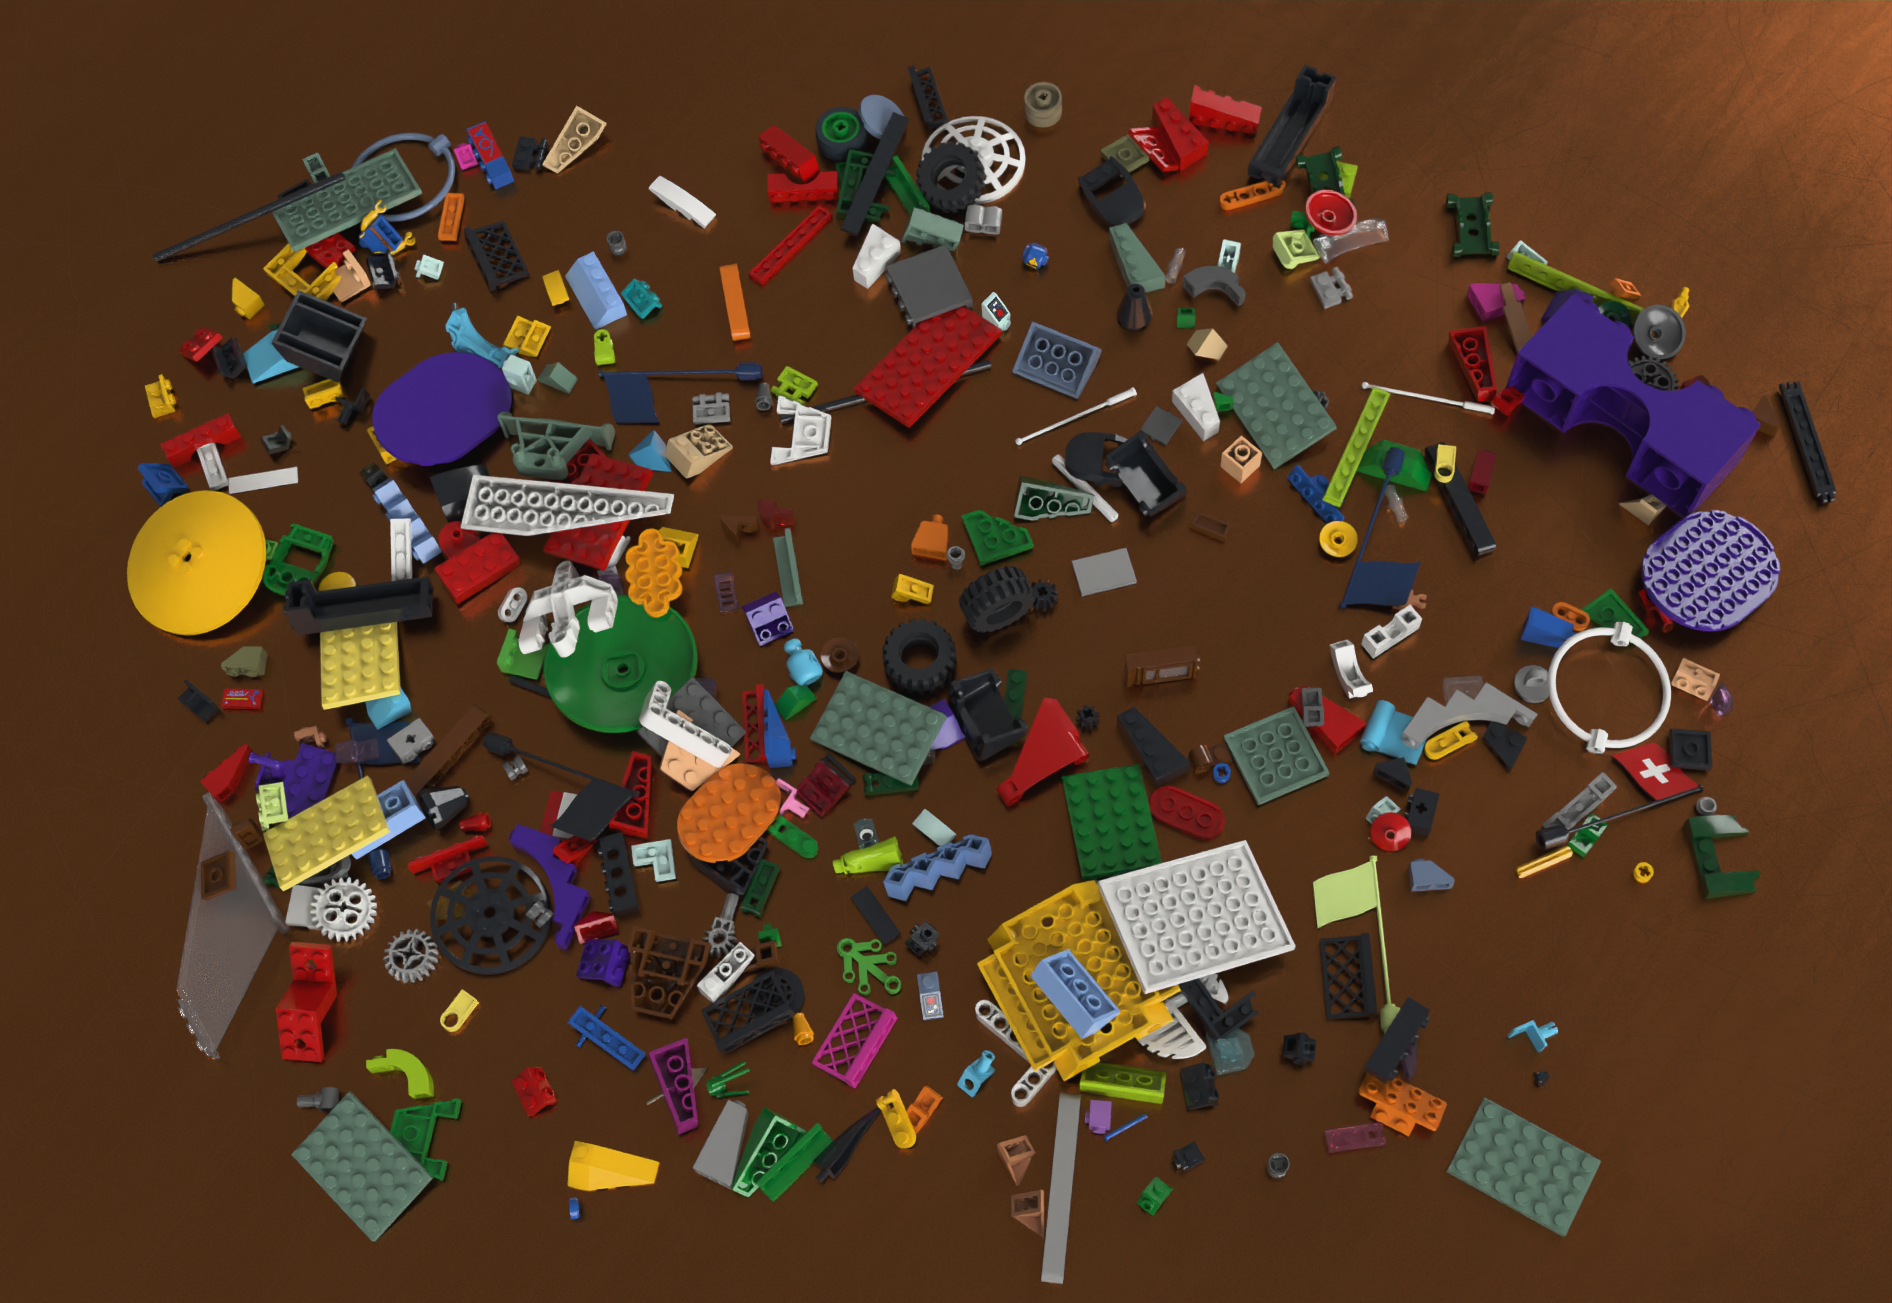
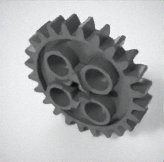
M1642 356L1641 360L1635 357L1633 362L1628 361L1634 375L1646 385L1664 391L1678 390L1680 386L1677 384L1679 378H1675L1677 372H1670L1672 366L1666 367V361L1661 364L1659 363L1660 358L1653 361L1652 356L1648 360Z

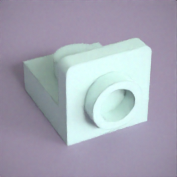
M423 255L421 261L417 260L414 270H417L416 277L419 278L420 274L438 280L444 262Z
M1386 796L1371 808L1366 816V820L1372 824L1379 815L1387 812L1399 813L1401 809Z

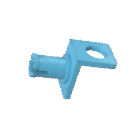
M1534 1020L1514 1028L1507 1036L1510 1038L1526 1031L1537 1052H1540L1547 1046L1545 1038L1556 1035L1558 1029L1557 1027L1552 1028L1555 1026V1023L1552 1021L1538 1028Z
M988 1050L982 1052L981 1057L965 1069L957 1083L958 1087L971 1097H974L982 1082L995 1071L991 1066L995 1058L994 1054ZM965 1079H970L973 1082V1089L966 1086Z

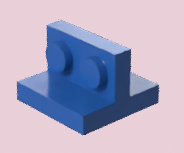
M140 463L138 470L144 476L141 483L160 507L169 502L174 493H186L189 489L171 464Z

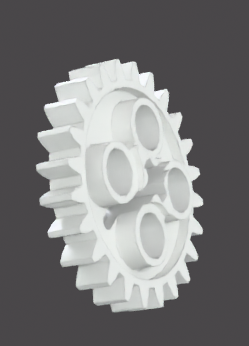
M340 877L339 883L332 879L331 886L325 883V890L318 889L320 896H313L316 903H311V907L315 909L310 911L311 916H315L312 922L318 923L315 927L317 930L322 929L321 934L323 936L329 933L328 937L330 940L334 935L337 942L340 941L341 937H344L345 941L348 942L349 936H352L355 940L356 933L363 936L362 929L370 930L368 923H374V919L371 916H377V912L372 910L377 908V903H373L376 900L375 895H371V889L365 890V883L359 886L358 879L354 883L351 882L350 877L347 879V882H344L342 877ZM335 895L341 897L337 902L331 901V898ZM354 898L361 899L358 904H352L351 900ZM329 915H337V918L335 920H327V917ZM350 917L357 918L355 923L350 924L347 922Z

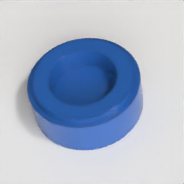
M569 1198L571 1220L579 1219L578 1198Z

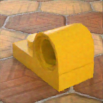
M898 574L894 579L891 598L900 602L913 599L929 604L934 585Z

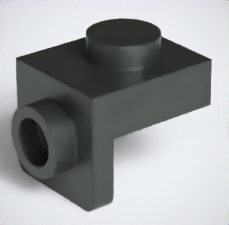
M284 425L279 426L278 433L261 437V443L268 454L288 450L290 441H292L291 433L286 430Z
M374 462L366 465L359 473L371 488L388 479L382 469Z

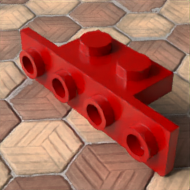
M483 835L473 836L465 842L454 843L449 848L433 851L425 857H417L407 863L413 874L431 868L434 880L438 884L443 882L453 870L471 861V852L487 847L488 843ZM471 866L465 868L464 870L456 874L454 877L472 871Z

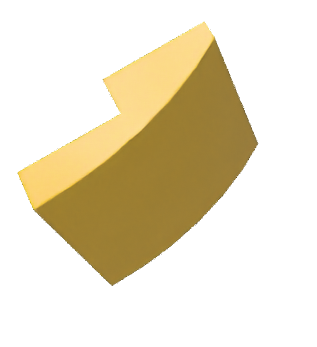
M517 316L503 347L507 349L517 348L519 349L517 352L519 354L537 357L551 326L537 320L531 322Z

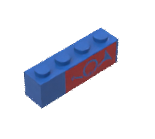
M486 121L468 128L469 136L466 138L468 143L474 146L472 150L476 159L480 158L481 160L479 164L482 171L487 172L485 176L488 183H492L494 188L498 189L514 182L512 173Z

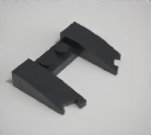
M1199 978L1178 984L1182 994L1204 1023L1203 1028L1214 1044L1223 1040L1259 1013V1010L1253 1011L1250 998L1256 997L1254 990L1225 1011H1222Z

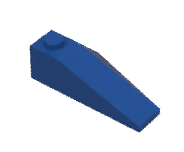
M765 689L764 711L767 717H764L766 730L764 731L765 755L769 768L792 767L793 759H796L795 748L791 747L790 740L768 689Z

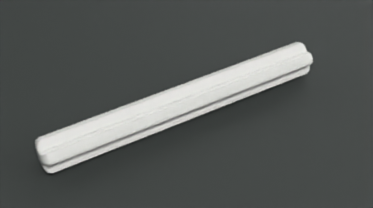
M1057 454L1052 458V463L1080 491L1095 495L1093 505L1110 522H1114L1118 518V513L1086 481L1076 479L1068 473L1065 468L1064 459Z

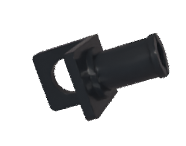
M362 388L355 403L336 397L335 400L342 405L336 421L347 425L352 411L362 413L370 393L365 388Z

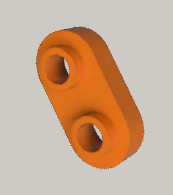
M1558 602L1551 610V615L1573 624V629L1576 631H1583L1589 625V615L1567 603Z

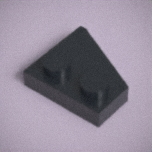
M1491 721L1482 739L1493 749L1494 754L1502 759L1506 764L1507 770L1511 771L1528 737L1498 722Z

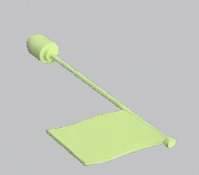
M1373 855L1369 856V862L1356 868L1329 874L1314 881L1313 889L1317 929L1330 922L1357 916L1375 907L1377 908L1387 1004L1383 1005L1379 1012L1381 1030L1385 1034L1400 1008L1396 1007L1395 1004H1391L1376 871L1377 856Z

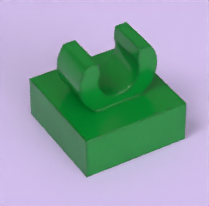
M771 923L763 925L764 931L758 932L760 944L775 941L777 947L782 946L778 928L772 929Z

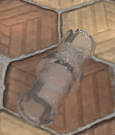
M1175 249L1173 258L1169 261V269L1165 276V280L1168 283H1172V281L1175 283L1178 272L1182 269V261L1186 254L1183 249Z
M1394 485L1387 486L1385 495L1389 501V508L1393 510L1397 522L1406 521L1409 516L1403 506L1402 498H1399Z

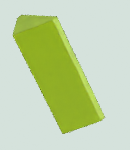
M1098 1062L1082 1071L1080 1092L1163 1104L1166 1072Z

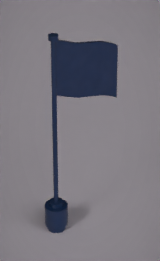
M739 362V366H736L735 370L604 372L599 370V377H604L609 391L611 411L617 424L660 423L654 410L652 390L646 375L736 373V377H739V380H758V378H762L763 370L762 364L757 362Z
M1391 447L1385 455L1381 469L1384 471L1386 478L1344 598L1339 603L1338 607L1346 609L1348 604L1367 603L1385 606L1407 604L1421 561L1416 563L1360 562L1389 478L1399 475L1403 465L1405 452L1402 449Z
M352 718L345 720V724L349 728L360 779L363 778L361 764L385 765L402 763L390 748L387 739L411 723L394 721L377 730L374 724L353 723ZM419 754L414 760L406 763L420 764ZM378 846L371 851L368 858L372 874L376 879H383L391 875L392 867L388 851Z

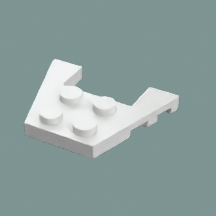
M778 396L777 413L795 415L792 448L772 447L771 465L827 453L831 415L811 407H805L783 396Z

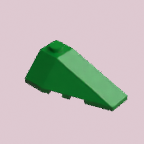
M764 1107L753 1126L731 1189L749 1197L758 1188L756 1182L805 1135L806 1130L782 1115Z

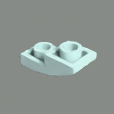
M926 809L912 823L939 847L950 843L956 836L950 828Z

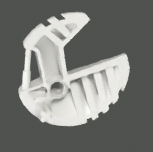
M1214 973L1199 978L1213 999L1226 1005L1229 999L1221 979L1219 983L1217 982V974ZM1181 991L1164 1001L1174 1021L1138 1040L1142 1046L1149 1045L1147 1050L1150 1052L1160 1051L1157 1053L1159 1056L1168 1057L1176 1054L1172 1059L1196 1056L1206 1049L1204 1042L1177 1009L1188 1002Z

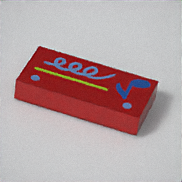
M224 688L221 707L223 709H261L264 692L262 689Z

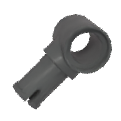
M324 1087L315 1094L298 1095L297 1106L299 1108L316 1107L320 1111L331 1112L339 1103V1089Z

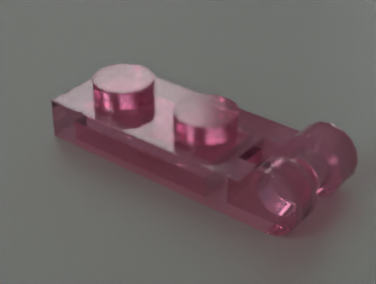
M1372 1123L1325 1130L1324 1135L1328 1153L1386 1145V1138L1382 1134V1130H1384L1383 1124ZM1368 1132H1374L1375 1138L1370 1139Z

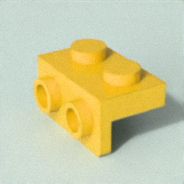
M331 379L303 388L304 398L310 409L334 402L336 397H344L340 381L338 383Z

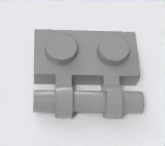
M1338 267L1331 270L1333 276H1329L1326 271L1310 277V283L1324 309L1340 304L1341 296H1345L1347 300L1353 297L1352 289L1349 284H1346L1345 276ZM1335 283H1338V284H1339V286H1340L1339 289H1336V288H1335V286H1334Z
M718 392L716 395L699 394V396L692 397L693 404L700 403V405H693L694 425L730 421L729 402H723L730 400L729 393L722 394Z

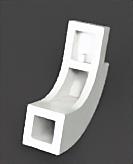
M1349 640L1330 644L1329 647L1335 671L1346 695L1349 698L1364 697L1367 693L1373 692L1372 684L1363 677L1359 669L1354 645Z

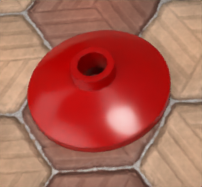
M1393 812L1383 813L1371 825V838L1379 848L1386 851H1397L1405 847L1409 842L1411 827L1407 819L1402 815ZM1389 831H1392L1395 835L1393 837H1389L1387 833Z

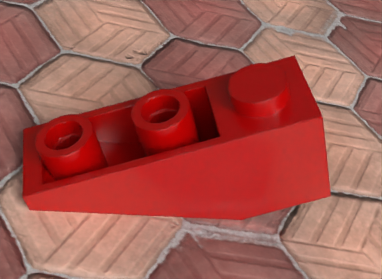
M247 743L238 747L230 757L222 760L218 767L212 772L207 773L200 781L219 803H222L236 791L249 764V754L254 752Z

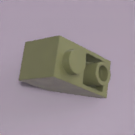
M243 646L222 662L221 668L229 676L247 675L256 677L257 675H264L268 654L263 647Z

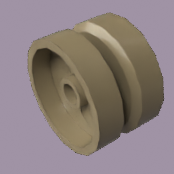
M1037 82L1026 90L1024 95V112L1028 122L1041 128L1056 124L1062 115V94L1059 88L1052 83Z

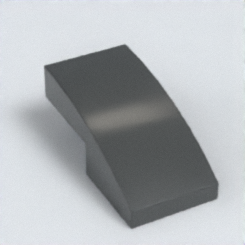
M1302 688L1304 726H1324L1322 688Z

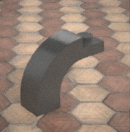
M1204 266L1196 268L1183 276L1182 286L1193 298L1205 290L1217 289L1226 293L1238 306L1242 305L1245 301V290L1239 285V276L1226 268Z
M349 855L296 885L318 887L324 886L325 883L331 885L332 879L336 883L339 882L340 877L345 880L348 878V870L351 866Z

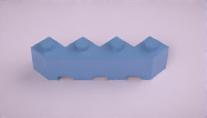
M391 477L372 488L375 493L372 496L376 503H381L387 511L385 515L389 522L390 519H411V548L413 549L412 555L416 561L420 559L424 564L442 552L434 537L429 533L420 517L415 513L409 501Z
M970 834L955 844L950 842L938 847L937 851L928 855L923 853L911 858V862L892 866L883 881L888 897L906 901L914 886L933 890L940 875L959 879L966 864L985 868L992 855L989 839Z

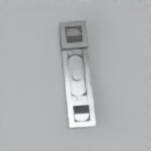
M1602 772L1588 784L1587 788L1563 809L1556 812L1542 826L1548 828L1561 824L1567 830L1573 828L1603 802L1617 786Z

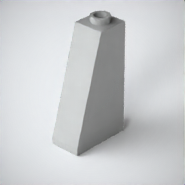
M738 1100L734 1102L727 1101L693 1166L696 1173L731 1189L738 1169L749 1112L745 1108L746 1105Z

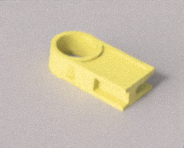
M1438 444L1434 474L1439 482L1447 483L1453 478L1456 446ZM1446 468L1450 470L1451 475L1442 476L1438 470Z
M461 990L440 1018L441 1025L449 1032L457 1031L479 1002L467 992ZM449 1015H458V1022L455 1026H445V1019Z

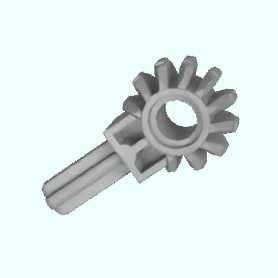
M728 893L721 917H715L713 925L710 926L711 932H704L706 937L702 938V941L711 943L710 956L716 953L718 958H721L722 953L727 955L729 953L728 949L732 950L734 948L733 944L737 942V939L734 937L735 925L732 918L739 896L734 893ZM717 938H724V941L722 943H715V940Z

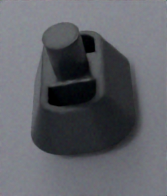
M1543 1070L1540 1073L1535 1071L1533 1074L1536 1076L1535 1081L1538 1086H1543L1550 1077L1548 1071Z

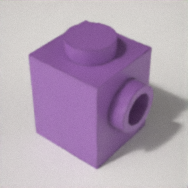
M1090 1100V1110H1086L1085 1123H1089V1130H1093L1094 1133L1098 1134L1110 1131L1111 1101Z

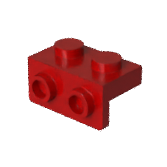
M528 1067L511 1080L527 1116H534L545 1106L557 1103L554 1091L550 1087L546 1074L541 1067Z

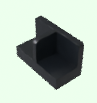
M185 680L184 683L188 688L177 699L207 723L219 708L204 693L188 680Z

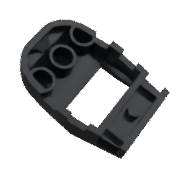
M1110 156V159L1084 176L1078 177V183L1081 185L1092 211L1108 227L1125 223L1129 226L1144 214L1146 204L1138 185L1128 170L1114 157ZM1122 174L1127 183L1098 201L1092 192Z
M1080 433L1074 436L1066 446L1065 468L1076 479L1082 481L1087 479L1100 486L1112 484L1114 487H1121L1124 483L1117 474L1101 471L1104 441L1115 442L1120 446L1128 439L1111 433Z

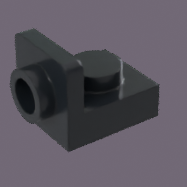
M1195 1141L1179 1150H1174L1173 1158L1171 1159L1177 1170L1181 1169L1183 1173L1205 1161Z

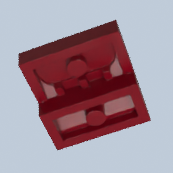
M819 761L809 776L804 777L796 788V794L820 817H823L839 801L850 786L826 763Z

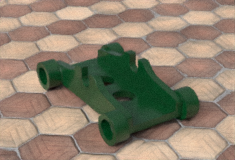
M1340 146L1332 147V150H1329V152L1314 156L1296 155L1297 168L1306 169L1312 194L1329 188L1345 196L1342 178H1340V170L1336 162L1342 160ZM1326 173L1328 179L1322 181L1318 178V175ZM1350 198L1349 200L1353 203L1355 207L1353 198Z
M1486 192L1481 197L1459 198L1455 194L1446 195V207L1455 209L1459 242L1452 244L1453 257H1461V255L1467 254L1499 255V242H1491V220L1488 219L1490 213L1487 207L1493 205L1492 192ZM1473 215L1476 217V220L1471 222L1466 217ZM1476 230L1478 235L1470 236L1468 231Z

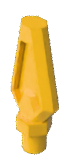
M1687 287L1682 288L1681 293H1678L1677 298L1672 300L1671 308L1681 318L1689 308L1687 301L1689 298V288Z

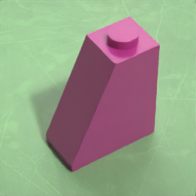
M1472 283L1469 285L1467 296L1483 323L1504 315L1502 307L1505 306V303L1502 300L1499 288L1501 284ZM1511 284L1517 302H1521L1523 307L1526 299L1524 291L1520 290L1517 284Z

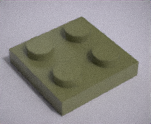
M1128 134L1101 149V155L1106 161L1112 156L1128 172L1149 161L1148 155Z

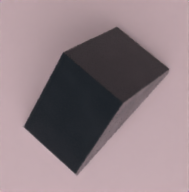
M1404 757L1376 764L1373 771L1374 775L1407 793L1409 792L1412 780Z

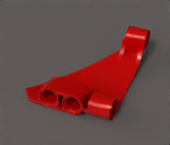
M1044 697L1011 777L996 788L1006 806L1015 804L1027 789L1072 762L1075 765L1081 764L1090 756L1079 740L1078 730L1056 699Z

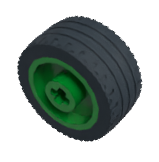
M837 107L826 111L819 117L815 129L816 141L820 152L827 159L835 162H846L849 149L864 152L866 149L868 133L864 128L865 124L856 110L848 107Z

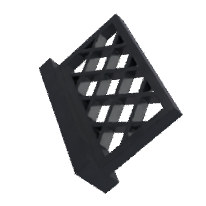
M504 221L474 230L471 227L464 228L465 241L490 292L496 290L498 285L529 276V271ZM503 228L504 231L500 235L494 233L495 229ZM483 233L486 234L487 237L484 240L478 238L477 235ZM491 236L499 239L496 244L489 242ZM502 240L510 243L508 248L500 245ZM486 245L494 248L491 253L484 251ZM497 249L505 252L503 257L495 255ZM509 253L516 256L514 261L507 259ZM492 258L500 261L498 266L490 264ZM503 263L512 265L509 270L501 268ZM516 266L521 268L523 272L515 273L513 269ZM498 272L506 274L505 277L500 279L496 275Z
M1361 933L1359 936L1320 939L1327 1019L1378 1018L1369 933ZM1358 941V949L1353 954L1344 948L1349 942ZM1334 943L1339 949L1331 956L1325 951V944ZM1341 951L1350 956L1344 965L1335 959ZM1353 959L1360 964V969L1355 974L1346 968ZM1332 961L1341 967L1334 976L1327 971V967ZM1343 970L1352 976L1346 985L1337 979ZM1355 979L1362 984V988L1357 994L1348 988ZM1334 981L1343 987L1336 996L1329 991V986ZM1345 990L1354 996L1348 1005L1339 999ZM1358 999L1364 1004V1011L1355 1012L1350 1006ZM1335 1001H1338L1345 1007L1341 1013L1331 1014V1006Z
M773 970L701 1010L716 1041L715 1044L718 1050L724 1055L796 1015ZM772 978L774 982L772 990L762 989L764 982ZM750 989L757 990L753 1001L744 999L747 991ZM761 992L770 994L767 1004L758 1002ZM774 995L782 998L783 1004L778 1007L771 1006ZM733 999L739 1000L736 1011L726 1009L729 1001ZM743 1002L752 1004L749 1014L740 1012ZM756 1005L765 1008L763 1015L760 1017L753 1016ZM715 1009L721 1010L718 1021L710 1019L708 1013ZM725 1012L734 1014L731 1025L722 1022ZM738 1015L747 1018L745 1025L742 1027L735 1026ZM720 1025L729 1028L727 1035L722 1038L718 1036Z

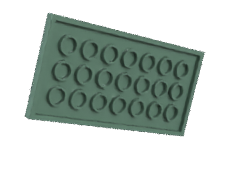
M396 148L344 171L343 174L346 180L272 212L293 252L362 222L363 218L371 210L374 211L378 200H382L378 206L384 208L387 204L386 210L422 194L420 187Z

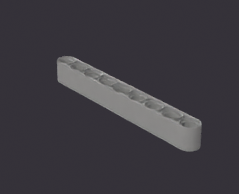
M1060 1093L1041 1282L1063 1284L1081 1095Z

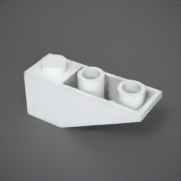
M739 942L697 984L699 992L712 1004L720 1000L730 990L755 955Z

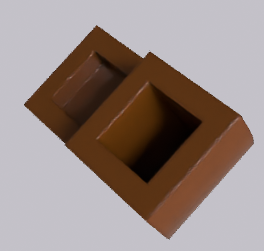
M770 941L755 945V948L749 949L755 956L743 973L776 967L779 964L776 942Z

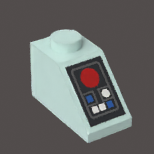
M993 292L982 303V317L1002 329V331L1007 330L1011 324L1010 312L998 295Z

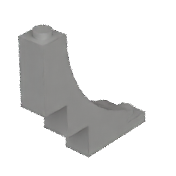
M1486 682L1474 700L1459 690H1456L1445 707L1427 697L1404 730L1400 740L1403 741L1405 746L1417 750L1433 733L1457 722L1488 720L1507 725L1511 717H1513L1519 724L1530 727L1537 713Z

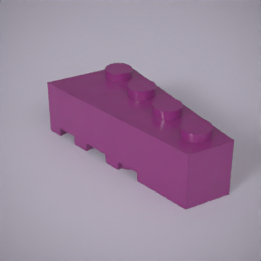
M688 1038L648 1052L649 1062L678 1135L698 1127Z

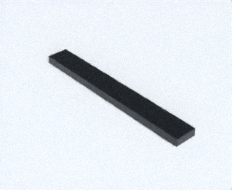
M895 112L892 113L844 220L841 231L856 237L858 236L906 129L909 118Z

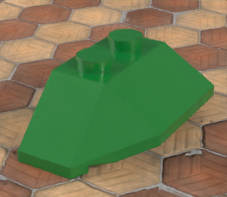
M1382 440L1365 450L1356 471L1385 479L1386 475L1381 469L1385 455L1391 447H1396L1405 452V459L1399 475L1390 477L1389 481L1427 492L1432 473L1419 449Z

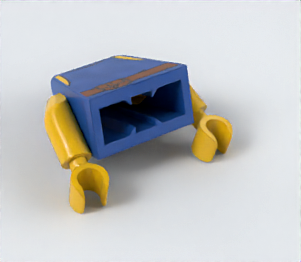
M378 200L374 211L371 210L362 220L359 244L362 248L368 247L373 254H385L386 250H390L391 255H395L404 249L405 245H413L415 237L409 240L408 238L412 236V232H407L403 240L382 215H378L379 212H385L387 204L384 208H380L378 205L382 200Z

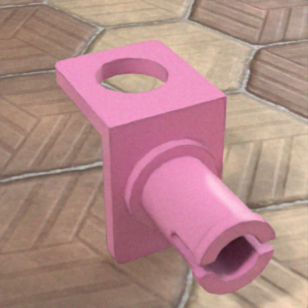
M778 778L776 784L779 788L790 794L780 809L779 814L783 815L785 810L789 809L801 818H804L809 807L795 799L797 789Z

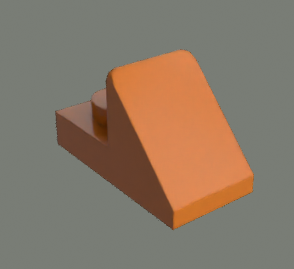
M1615 278L1610 283L1613 286L1610 294L1623 300L1632 302L1641 296L1631 282Z

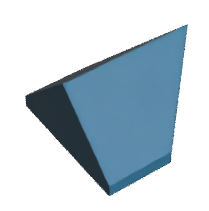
M654 430L628 454L637 466L651 470L671 472L669 460L664 456L666 445Z

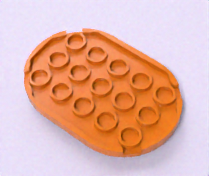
M731 764L714 772L685 803L679 813L677 831L682 846L695 858L710 863L724 860L729 862L742 856L777 817L781 804L779 786L767 771L750 764Z

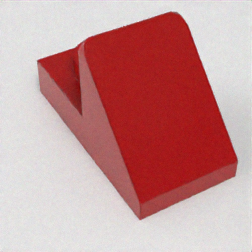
M572 836L556 845L552 853L567 864L571 863L576 867L592 848L593 844L588 840Z

